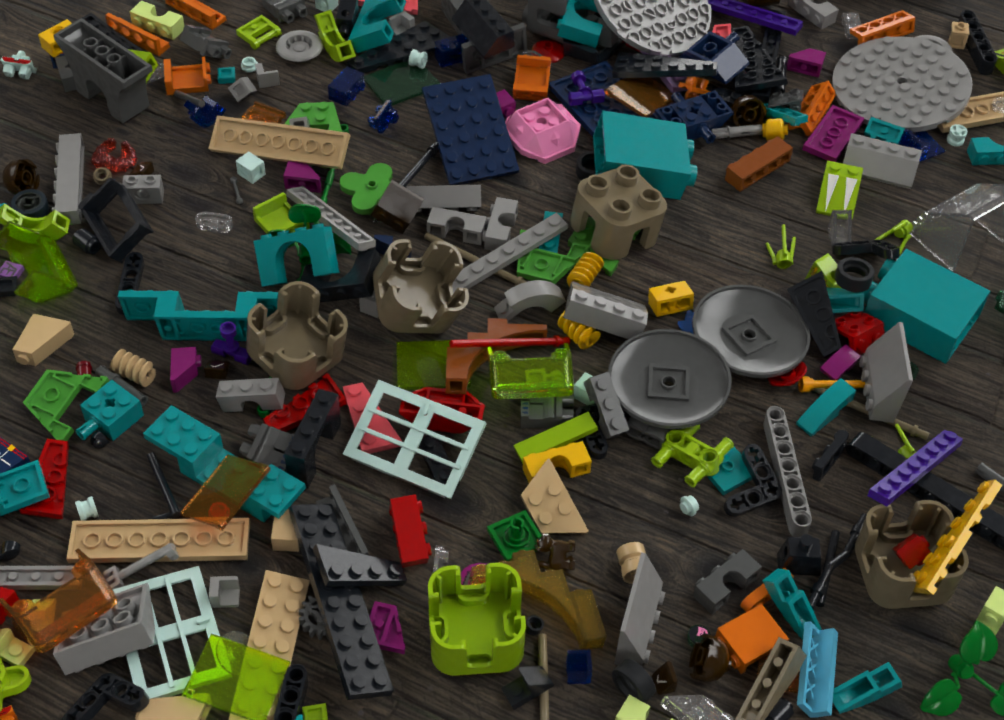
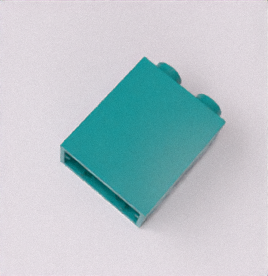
M602 110L593 135L595 175L616 169L621 165H631L639 171V174L653 188L661 192L662 197L677 200L681 199L686 186H694L697 178V166L690 164L694 152V140L687 139L686 124Z
M905 249L897 261L887 259L878 274V278L881 279L880 283L877 284L872 281L869 289L863 291L864 303L867 304L864 313L883 321L884 332L890 330L898 322H902L907 344L947 364L980 317L990 290Z

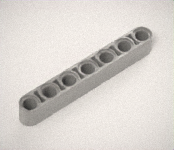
M771 406L765 415L764 431L775 476L782 488L780 497L788 530L792 536L801 537L808 533L812 517L785 412L781 407Z

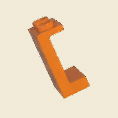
M526 54L517 55L513 99L541 101L548 97L551 69L550 57L529 56Z
M205 56L202 57V64L173 67L171 59H163L164 82L167 95H174L176 90L184 93L209 91L208 84H212L211 75L208 73H211L210 63H206Z
M762 604L718 627L715 637L727 645L732 661L731 666L734 669L737 668L740 674L746 672L749 665L770 654L778 637L789 641L787 635Z

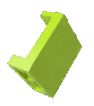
M284 192L253 207L254 221L265 233L276 229L289 230V233H293L295 228L303 227V223H293L289 219L288 211L292 206L287 202ZM307 222V230H308V229H310V224Z

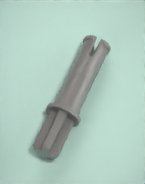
M728 125L726 128L711 129V132L716 136V139L727 138L730 140L732 137L762 135V125L736 127Z

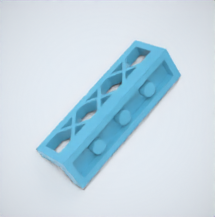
M811 621L804 624L802 650L806 654V658L800 668L797 705L810 718L832 715L838 632L834 628L819 630Z

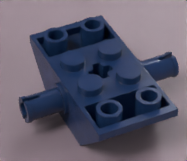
M709 31L678 57L717 62V75L710 77L724 84L731 81L750 64L735 44L740 38L734 31L726 38Z
M716 90L686 100L677 91V93L674 92L671 95L672 101L675 102L674 104L655 109V113L660 120L686 124L687 139L694 140L703 137L707 144L712 143L716 139L711 129L720 128L733 115L731 108Z

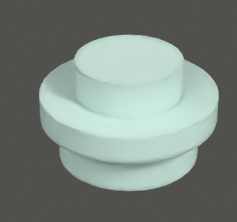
M245 57L242 60L241 69L245 72H253L256 70L255 64H258V62L253 57Z
M691 495L683 496L680 499L681 511L686 515L694 516L696 511L699 510L697 500Z

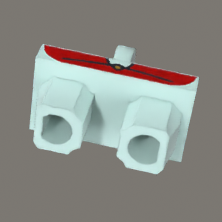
M18 51L17 55H12V58L3 56L1 58V62L4 65L3 73L6 77H14L15 71H19L18 75L20 78L29 80L31 74L37 72V68L33 66L32 60L26 56L24 51Z

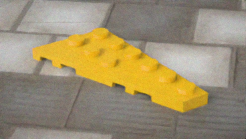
M988 480L980 484L977 492H979L974 499L971 498L963 508L965 512L961 517L958 516L953 520L950 525L952 529L947 535L944 534L936 544L938 547L934 553L930 552L923 560L925 565L922 569L914 572L917 582L913 590L915 593L935 594L938 589L934 586L935 583L945 578L948 573L947 564L950 565L957 559L972 535L969 529L978 524L982 519L980 511L990 506L1002 487V484L997 480Z

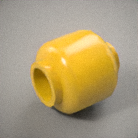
M782 118L767 119L766 123L762 125L763 138L769 141L778 136L784 140L785 135H788V124H785Z

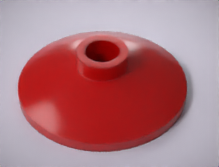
M542 40L533 45L532 56L550 57L551 63H555L564 57V48L556 41Z
M801 362L790 372L776 377H769L768 381L773 386H791L804 377L807 372V366L804 362Z

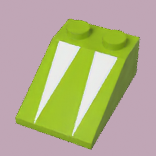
M827 160L816 213L852 221L863 168Z

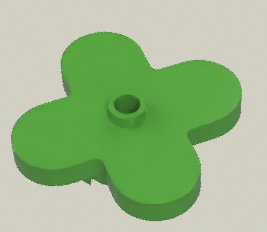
M377 163L370 166L366 174L349 172L340 178V189L342 192L353 196L352 209L354 212L361 215L372 213L378 200L393 178L392 169L387 164Z

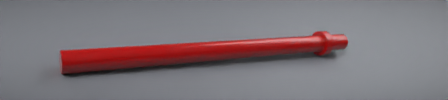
M554 335L549 338L450 340L449 345L450 348L547 345L560 347V345H569L570 338Z

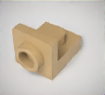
M952 22L948 43L952 48L964 49L969 36V24Z

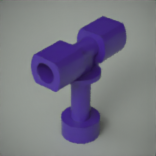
M578 70L572 73V82L579 87V90L577 92H569L568 102L570 106L582 105L583 101H591V103L604 102L605 93L603 89L591 90L590 87L585 86L586 77L583 71Z
M229 321L222 323L219 328L220 334L226 339V342L216 338L211 345V352L226 357V355L233 356L236 362L249 365L252 358L248 355L247 350L239 347V343L234 340L237 334L236 325Z

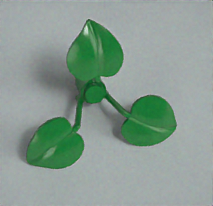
M295 204L289 209L288 216L293 223H303V227L307 229V222H317L321 218V211L314 205ZM276 229L266 234H272V237L278 236L277 232L286 230ZM333 233L336 254L346 253L351 255V245L336 233ZM294 242L289 246L295 245L300 263L305 265L311 264L310 254L303 244L299 246L297 242Z
M976 620L971 630L963 638L959 648L960 654L951 656L948 661V666L953 671L951 676L954 678V682L949 678L937 682L926 694L920 705V709L923 712L938 716L952 714L957 710L962 700L961 694L957 691L960 688L958 677L961 679L974 677L996 694L991 699L990 706L997 714L1004 716V682L1000 685L999 690H996L974 672V666L972 665H978L980 660L990 661L998 649L996 636L985 624Z

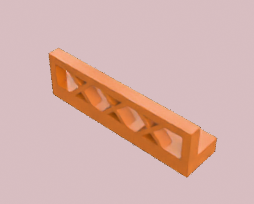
M165 0L167 5L212 30L227 20L225 15L198 0Z
M901 10L851 28L850 34L858 38V45L886 36L902 37L914 32L915 17Z
M109 12L105 15L107 25L133 44L159 57L170 48L169 42Z
M829 80L810 87L802 101L800 110L801 113L808 115V122L801 123L800 126L788 124L789 130L801 127L806 136H810L836 96Z

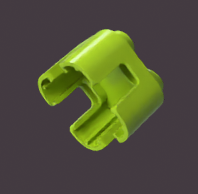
M504 563L487 564L485 566V582L478 585H461L460 567L457 565L439 568L431 575L428 582L431 657L433 664L439 671L452 676L501 673L513 670L520 664L524 655L526 620L525 616H521V578L513 567Z

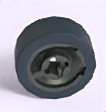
M23 190L17 193L11 200V208L27 217L41 218L49 213L47 198L39 190Z

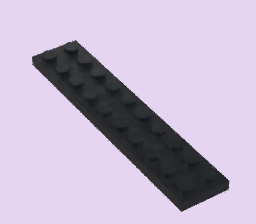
M291 505L289 508L290 517L347 700L391 696L394 689L360 587L325 586L313 552L316 544L347 550L333 505Z

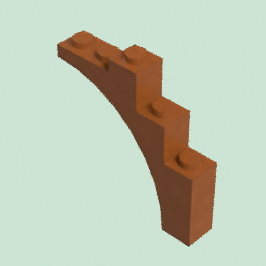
M488 318L487 333L468 332L467 339L547 338V325L507 324V319ZM525 346L447 347L446 394H466L468 383L480 365L502 352Z

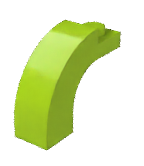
M328 10L314 15L320 31L318 35L330 57L336 62L356 57L351 40H344L339 33L332 11Z
M6 204L0 207V223L9 228L8 234L19 240L32 243H47L58 240L68 233L70 219L56 210L45 217L31 218L22 215Z

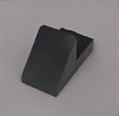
M543 666L519 667L518 670L521 677L501 688L514 710L554 686Z

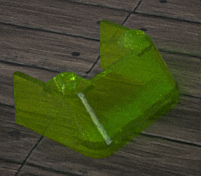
M8 221L0 231V248L8 252L12 262L24 265L29 274L14 291L16 295L30 299L35 303H43L70 293L78 286L58 244L51 237Z
M564 343V348H559L552 352L551 357L510 359L506 352L496 351L493 354L492 347H487L488 379L493 398L564 397L574 394L572 355L568 343Z

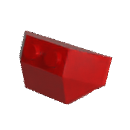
M424 387L412 392L477 419H483L485 405L468 391L466 394H446V389ZM401 400L399 414L413 423L420 407ZM434 413L427 429L462 434L471 428Z

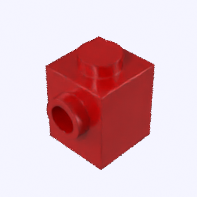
M914 533L892 548L905 567L909 569L915 565H923V560L931 552L928 549L930 544L923 535L919 537Z

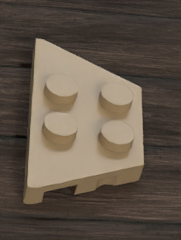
M550 458L547 459L520 496L541 535L544 533H588L589 530Z

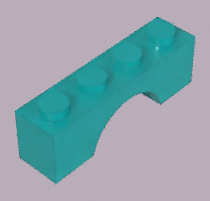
M989 137L971 138L967 153L972 165L1004 164V146L993 142Z

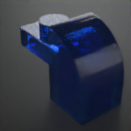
M207 95L202 99L205 102L204 107L196 106L187 100L184 106L189 109L188 114L191 115L189 118L204 128L213 125L216 122L217 116H222L226 111L225 108Z

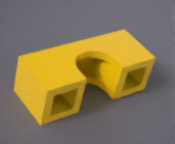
M583 441L569 443L559 448H550L540 453H531L523 457V471L528 483L531 482L549 458L554 467H561L567 470L570 478L588 474L591 471L592 460Z

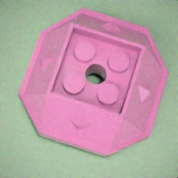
M549 98L516 110L505 121L512 145L523 156L537 159L538 162L546 164L575 152L581 124L562 104H556Z

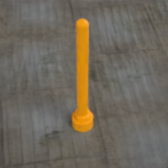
M804 376L798 380V389L800 392H810L814 388H829L838 380H814L809 376ZM844 380L853 388H864L865 382L862 380Z

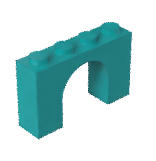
M405 0L364 1L348 39L351 40L356 53L391 42L394 31L387 20L382 19L403 12L406 4Z
M568 0L567 11L563 16L560 15L562 19L559 18L556 26L559 29L557 36L596 48L603 25L584 19L576 13L580 9L598 12L594 0Z
M324 223L312 225L313 229L307 230L306 227L295 228L293 233H289V230L277 232L278 236L272 237V234L261 235L259 240H254L261 286L288 283L284 266V255L287 248L294 242H299L307 248L311 258L314 277L340 273L332 227L324 226Z

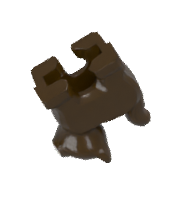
M547 533L542 534L537 539L534 545L536 550L540 552L550 551L548 562L538 560L533 564L534 568L555 571L563 569L575 570L573 555L566 557L567 552H575L574 540H569L568 542L553 540Z

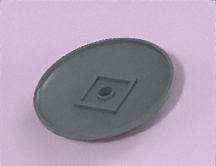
M752 285L724 286L705 295L694 311L692 319L693 334L705 339L716 347L727 361L730 371L739 375L754 378H769L783 375L796 368L803 361L809 349L810 331L798 309L781 295L765 288Z
M674 329L650 330L631 337L616 350L611 358L608 369L621 408L630 416L645 424L666 429L693 427L714 417L727 402L732 383L728 363L716 347L695 334ZM669 381L672 382L674 385L667 386L664 384V382Z

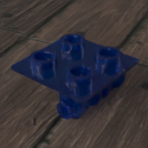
M905 129L899 145L922 150L919 162L945 152L926 131L912 133L911 130Z

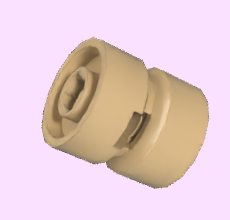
M629 542L617 549L616 553L621 566L622 577L626 583L633 584L641 552L646 553L644 545L640 542Z

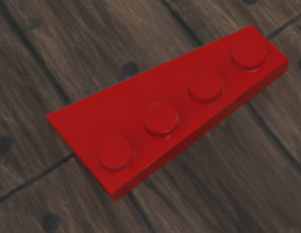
M326 373L322 376L321 381L312 383L308 386L307 391L301 395L298 393L292 398L293 401L287 405L283 404L282 409L273 411L263 421L264 424L284 432L298 427L318 389L338 394L340 407L347 404V399L330 375Z
M46 440L38 461L41 464L50 498L19 509L21 514L63 519L69 454L68 441Z

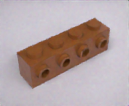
M777 136L767 141L761 147L755 148L751 153L742 156L738 161L729 164L726 168L725 181L741 192L789 162L793 147Z

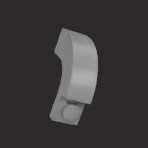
M535 280L521 283L507 290L504 293L506 298L497 304L494 309L498 318L507 319L508 322L518 313L530 307H543L552 313L565 303L566 300L560 287L554 283Z

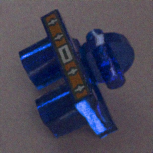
M386 100L383 105H378L375 108L376 115H370L368 123L371 128H377L378 133H383L390 123L395 124L399 120V115L397 114L398 111L393 109L392 101Z

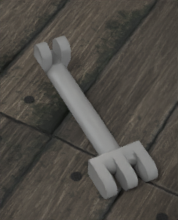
M169 543L122 570H119L115 565L105 570L103 577L108 586V592L110 593L109 590L123 587L124 578L164 556H167L170 560L178 559L179 555L176 551V546L173 543Z

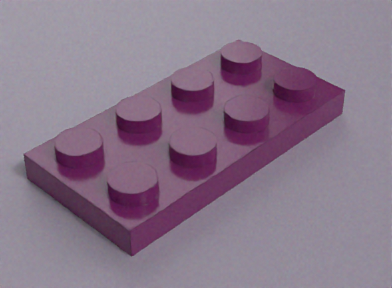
M832 105L805 142L803 150L825 160L836 162L847 147L851 133L856 134L863 124L864 117Z

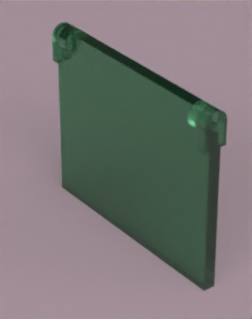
M409 61L401 62L363 76V80L381 100L383 105L387 100H390L385 108L423 94L422 87L441 84L426 67L420 69L418 66H409Z

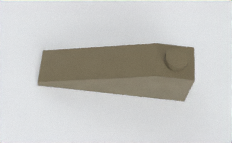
M778 637L735 720L766 719L797 676L806 658V654L800 646Z

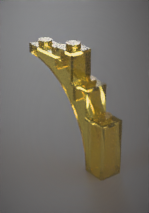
M519 550L512 554L511 561L498 562L510 565L518 572L521 578L522 592L542 601L566 622L574 634L581 651L603 648L607 635L592 589H576L570 592L563 569H549L541 572L534 550ZM486 564L471 567L469 577L471 585L483 584L485 582Z

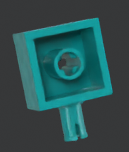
M111 379L80 404L84 419L87 422L77 428L75 432L82 440H85L94 431L99 430L114 441L144 416L141 402Z

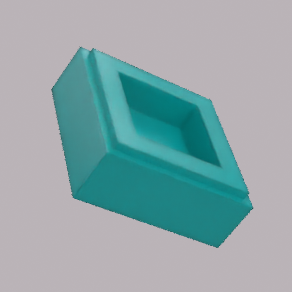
M235 67L218 68L219 84L236 82Z

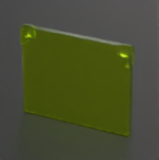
M450 340L397 342V387L404 390L422 389L424 387L446 388V359ZM469 381L467 388L471 387V381Z
M211 633L197 665L183 690L182 696L248 720H267L290 661Z

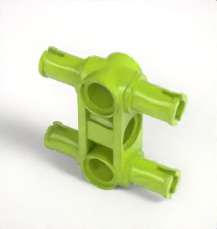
M700 424L669 431L666 434V440L662 443V449L651 458V462L657 468H661L670 458H675L692 468L693 470L684 477L685 482L690 487H695L703 477L716 475L719 472V465L723 462L724 456L734 447V443L727 437H724L715 448L692 437L700 429Z

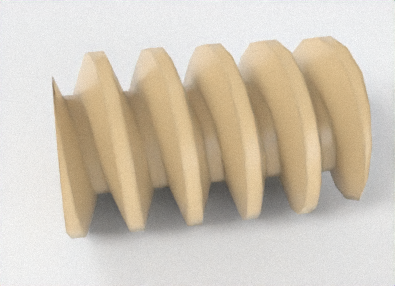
M120 349L110 363V371L118 373L122 377L134 381L143 387L150 385L156 376V369L153 368L151 361L146 362V359L139 358L138 355L133 356L131 352L126 353L125 349Z

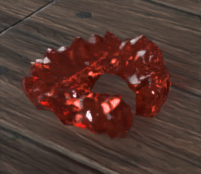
M112 137L97 146L91 158V163L96 168L104 167L113 173L126 172L129 167L135 166L137 157L134 148L127 141L120 143L121 156L116 159L109 155L111 151L116 149L117 144L116 140Z

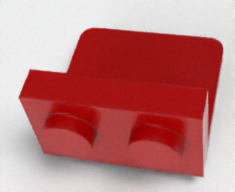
M862 311L849 312L835 319L838 333L849 338V347L859 355L865 353L867 347L884 334V322Z

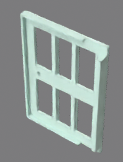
M378 379L343 455L438 496L451 499L485 429L486 422ZM385 393L420 407L414 422L410 423L378 410L377 407L383 394ZM434 413L470 427L471 430L465 443L462 444L428 430L427 428ZM376 414L409 427L410 431L405 441L402 442L369 429L368 425L373 415ZM365 432L402 447L394 464L357 449ZM424 434L461 448L462 450L456 463L419 449L418 447ZM415 453L452 467L453 469L446 484L408 470Z
M199 566L109 590L110 595H114L148 583L150 591L167 587L176 623L158 627L153 605L152 610L155 625L153 645L158 644L168 682L147 688L138 651L136 650L126 655L133 684L143 688L149 699L171 697L232 678ZM191 580L201 615L181 621L171 585ZM206 630L217 668L196 674L186 636ZM181 638L191 676L173 681L163 642Z

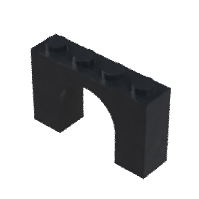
M376 249L359 251L350 272L343 278L329 282L331 274L314 277L312 264L305 266L300 281L311 284L319 291L320 303L372 297L374 292L373 272L381 257Z
M318 389L284 453L287 473L305 483L307 489L317 473L315 452L319 437L322 436L333 440L341 426L338 394Z

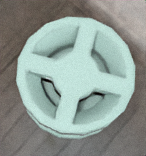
M413 49L409 56V66H418L420 69H424L427 64L428 54L426 52L420 53L418 50Z
M959 124L952 125L947 136V142L956 147L963 145L968 132L966 127Z
M92 496L88 497L85 501H75L81 521H86L89 517H99Z

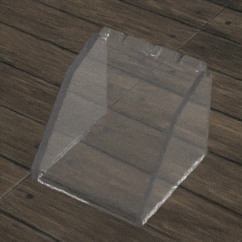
M977 183L927 210L911 223L913 226L911 235L950 270L954 271L974 220L979 222L1002 243L1004 242V184Z

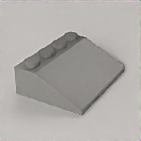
M572 281L563 318L630 339L644 332L647 325L648 311L643 304Z
M898 322L867 347L864 356L861 355L859 366L862 367L861 380L865 382L863 394L867 399L865 409L868 411L869 420L894 423L913 382L902 322Z
M641 552L623 618L614 662L616 665L621 664L625 659H631L643 666V663L648 664L651 650H647L648 643L653 644L656 631L652 630L653 624L658 625L661 611H658L657 607L658 604L663 605L666 592L662 591L663 581L646 553Z
M148 583L62 613L53 655L65 675L80 672L90 666L100 665L107 660L123 657L130 652L146 649L153 645L155 625Z

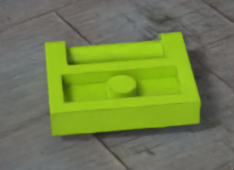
M263 15L236 29L237 35L249 43L254 50L258 49L264 42L282 34L281 29ZM268 30H270L268 33L264 34L263 36L259 37L258 39H255L256 37H258V36L262 35L263 33L267 32Z

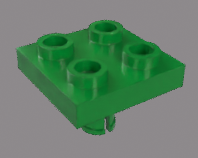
M526 510L487 526V532L507 565L537 552L534 545L537 539L541 537V534Z

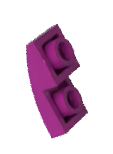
M844 345L820 367V371L831 380H839L846 371H849L860 360L861 356L848 345Z

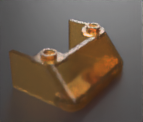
M79 548L75 550L80 561L72 569L74 578L36 603L29 599L18 600L12 607L3 598L0 599V604L14 628L38 653L49 651L113 608L118 601L113 589L94 562Z

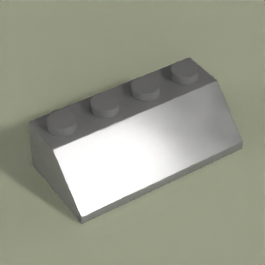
M851 133L843 164L862 167L863 178L911 189L922 150Z
M481 185L407 186V189L424 198L417 212H422V208H429V212H431L432 207L448 208V210L459 211V207H466V211H477V207H481Z

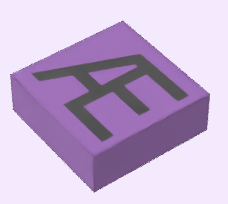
M6 260L0 268V277L17 276L19 278L25 270L24 266Z

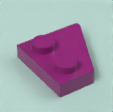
M374 601L369 617L380 649L405 655V644L397 606Z

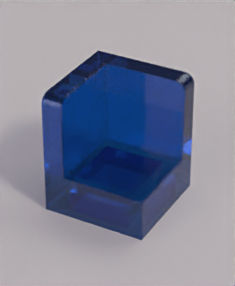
M590 649L567 651V684L591 683L592 661Z

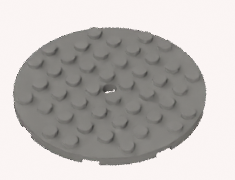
M594 0L602 19L619 38L632 47L651 55L666 57L682 55L707 34L711 23L712 12L708 0Z
M886 36L857 45L841 57L835 66L832 77V87L835 90L836 101L847 111L864 117L863 124L868 125L870 118L874 117L905 128L904 133L927 131L937 128V125L944 122H951L968 105L973 85L967 66L956 54L930 40L913 37Z

